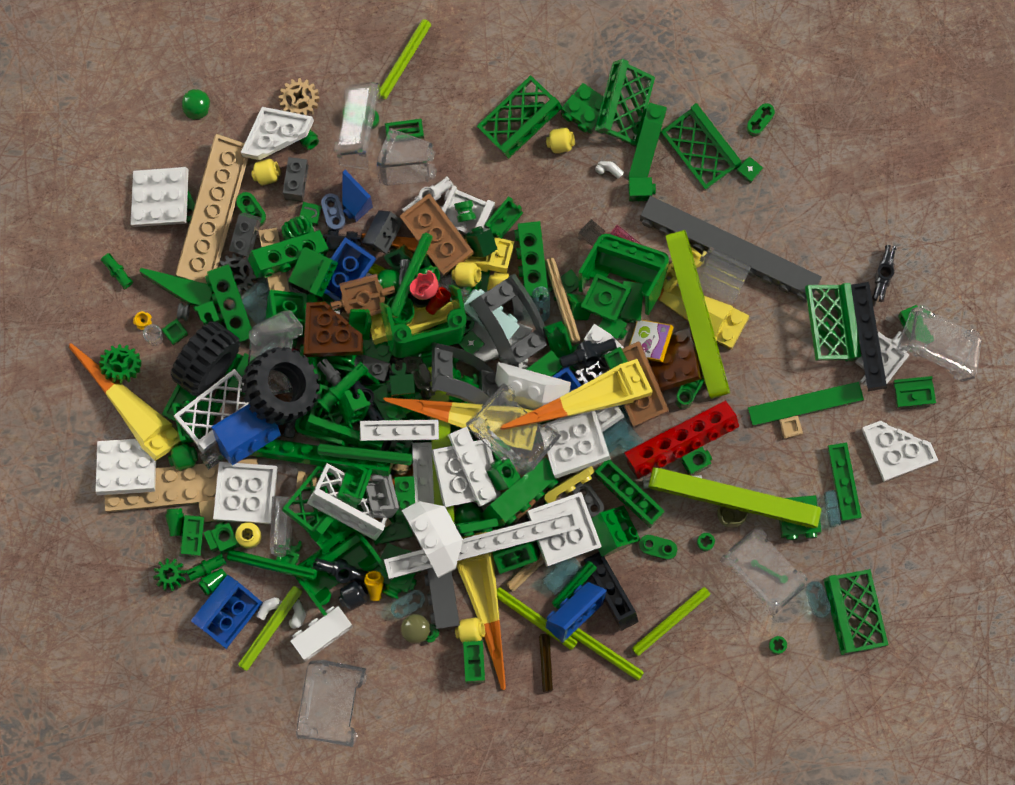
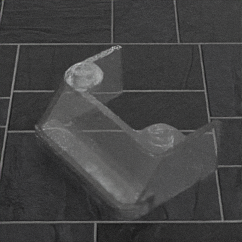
M375 82L354 84L345 89L344 99L347 100L339 142L336 141L334 147L339 165L369 170L367 153L377 103L382 101L380 85Z

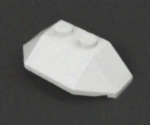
M500 362L497 364L495 382L507 406L536 410L570 392L571 382Z
M418 501L403 509L402 512L437 577L440 578L455 570L463 539L445 506Z

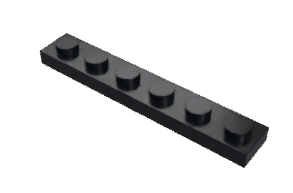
M869 282L852 284L851 290L868 392L886 389L887 383Z

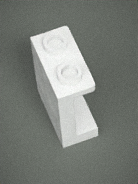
M453 185L452 189H448L445 194L444 200L446 202L444 206H440L456 229L465 235L468 232H472L471 230L475 227L482 226V228H485V224L491 218L495 209V202L490 200L485 202L457 190V187ZM472 200V210L476 215V219L458 223V212L455 210L454 204Z

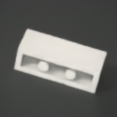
M339 606L329 608L325 611L327 613L325 617L320 620L318 618L314 619L308 624L309 628L305 631L299 630L292 636L291 643L305 662L353 628Z

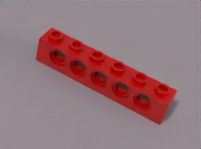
M725 400L624 452L627 464L636 478L640 479L650 474L652 468L664 467L707 443L732 432L739 427L738 419Z

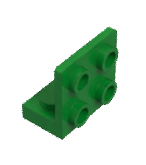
M304 247L292 271L289 282L317 296L323 297L338 262Z

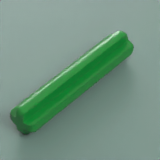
M588 561L555 597L552 605L560 609V604L566 598L570 599L574 595V591L580 585H583L597 567Z

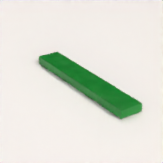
M855 382L755 405L747 409L752 427L797 415L801 416L864 401L860 383Z

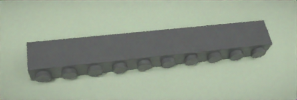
M652 196L649 197L640 215L639 221L648 228L654 227L665 236L685 230L689 243L695 250L699 252L705 251L716 260L722 259L733 268L739 267L750 276L754 277L756 275L769 285L773 283L779 286V289L783 292H792L800 300H807L805 286L818 285L822 276Z

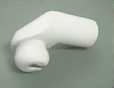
M600 161L597 163L598 166L595 167V171L598 174H604L605 171H609L617 179L624 173L615 163L609 161Z
M275 597L264 601L256 617L264 621L269 611L276 610L282 601Z
M299 599L292 607L295 612L292 619L289 620V626L292 629L301 627L306 618V612Z

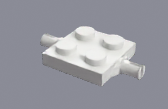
M898 331L893 339L887 338L878 332L886 383L891 380L909 356L899 345L905 337L904 334L900 336L902 333ZM861 354V357L858 358L855 363L864 369ZM864 375V377L860 380L861 383H863V382L865 381V379H866V376H865V375Z

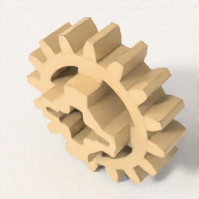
M301 78L298 79V82L291 79V85L285 83L286 89H281L282 95L279 96V101H282L280 103L281 108H284L286 112L307 115V113L314 114L313 108L318 109L316 102H320V98L317 96L319 92L318 89H315V85H309L307 79L303 83ZM307 91L310 92L312 99L307 96ZM287 98L292 102L291 106L287 103Z

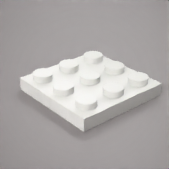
M179 167L133 171L131 226L186 224L189 169Z
M596 411L562 417L539 425L555 478L611 459Z
M489 438L473 441L487 471L491 468L490 464L494 462ZM453 446L431 450L443 506L450 507L476 501ZM492 483L496 495L501 496V492L497 491V489Z
M136 439L97 441V496L155 492L156 461L141 448Z
M219 462L213 520L272 524L278 467L236 463L232 466L229 462Z
M582 492L526 512L529 521L574 509L576 511L580 529L537 540L546 567L602 547Z

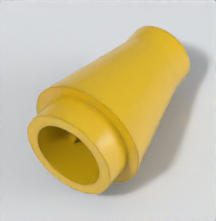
M378 571L367 573L364 579L370 600L379 601L382 598L384 578Z

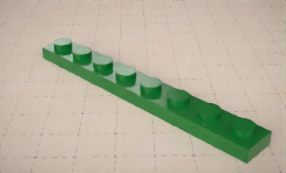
M277 439L250 454L251 456L323 467L328 463L337 469L347 470L349 468L356 472L359 471L352 467L353 464H358L366 469L373 470L371 474L389 476L393 467L392 463L322 456L317 453V445Z

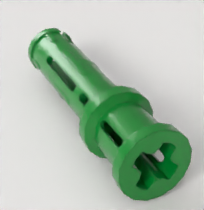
M359 362L335 387H330L329 391L316 401L329 413L330 408L341 400L343 393L349 390L369 370L363 363Z

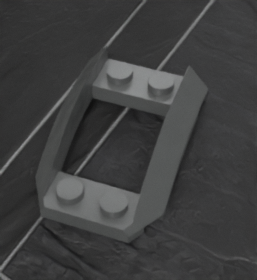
M515 274L510 275L507 279L469 304L476 311L479 320L490 335L498 351L499 358L509 361L510 364L518 366L547 346L546 334L543 328L545 325L540 313ZM518 296L529 313L536 330L510 346L501 325L492 312Z
M435 342L432 343L433 392H436V390L446 392V395L462 399L471 404H500L499 388L495 382L496 373L484 361L467 351ZM453 358L462 360L478 370L479 389L469 383L453 379Z

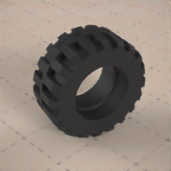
M218 322L205 324L189 339L188 343L184 345L182 351L178 354L171 369L172 380L191 395L200 396L225 375V372L239 352V338Z
M276 347L267 350L253 359L244 370L246 374L242 376V383L244 385L241 387L242 393H245L246 396L243 398L245 403H249L251 406L249 410L252 413L256 412L257 418L260 420L265 418L266 423H276L277 425L291 423L307 414L314 407V403L318 399L316 392L320 391V385L317 384L319 377L313 371L315 369L313 364L310 365L307 362L309 359L305 355L300 356L299 351H291L288 347H283L282 349ZM270 370L279 371L290 380L293 388L290 402L278 399L271 392L268 384Z

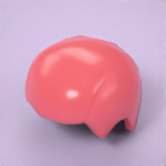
M430 270L427 271V274L419 273L409 286L412 296L419 300H427L434 297L439 289L437 277Z

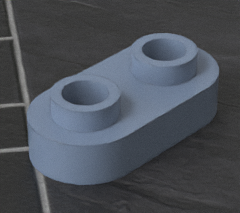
M326 194L321 200V205L327 226L331 230L339 231L344 228L346 222L340 199L335 194ZM330 202L335 204L333 207L328 206ZM334 220H339L338 224H333Z

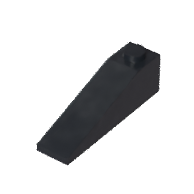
M600 552L584 559L585 563L590 561L597 567L592 573V577L597 586L606 590L604 600L620 630L622 631L638 623L636 611L605 557H602Z

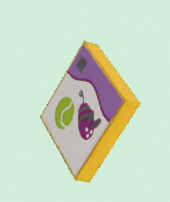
M647 320L637 321L629 345L638 341L641 342L648 360L663 363L674 327L669 324Z

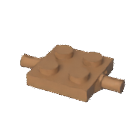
M377 274L340 283L342 300L331 302L333 310L344 307L348 317L351 309H368L370 315L381 313L379 303H385V296L396 294L394 285L382 288Z

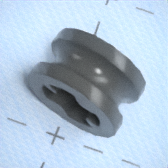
M179 303L177 320L183 318L184 321H188L190 304L184 306L183 303Z

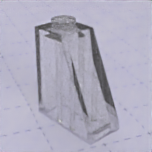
M272 496L271 554L278 557L291 554L294 520L281 510L292 497ZM291 504L289 509L295 513L294 506Z

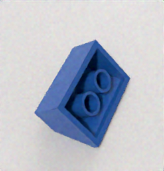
M345 237L331 257L332 260L338 262V265L325 293L336 301L342 300L340 283L365 277L376 261V258Z
M249 404L212 426L220 453L232 466L281 436L278 425L276 423H266L265 418L263 420L257 418V413H252L249 410L251 407Z
M227 574L192 618L191 622L227 649L263 602Z
M589 582L584 586L580 585L574 591V596L570 599L566 598L560 604L561 608L557 612L552 611L547 616L546 628L563 643L603 605L606 595L604 588Z

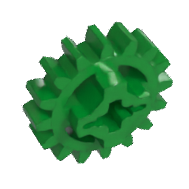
M121 344L118 345V348L112 345L111 351L105 349V355L100 356L99 367L101 368V374H105L106 380L112 378V383L119 380L120 384H122L125 379L127 382H130V377L136 378V373L141 372L140 354H135L134 348L129 350V345H126L125 348H122Z

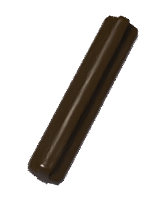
M540 634L542 691L552 692L550 635Z

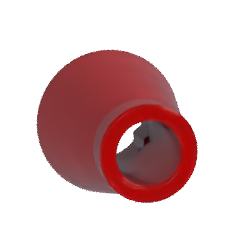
M439 287L435 296L430 299L426 306V311L431 315H435L438 310L450 302V292L444 287Z

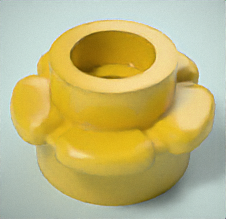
M141 311L135 315L133 323L138 329L144 330L151 326L152 317L148 312Z

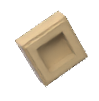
M798 415L779 420L784 439L803 435Z

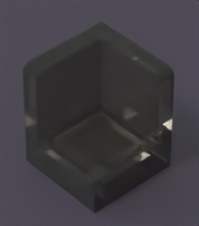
M591 219L579 232L578 239L580 241L584 239L593 247L598 237L605 234V230Z

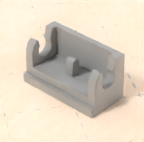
M391 474L389 476H371L372 481L368 482L366 494L372 518H392L399 509Z

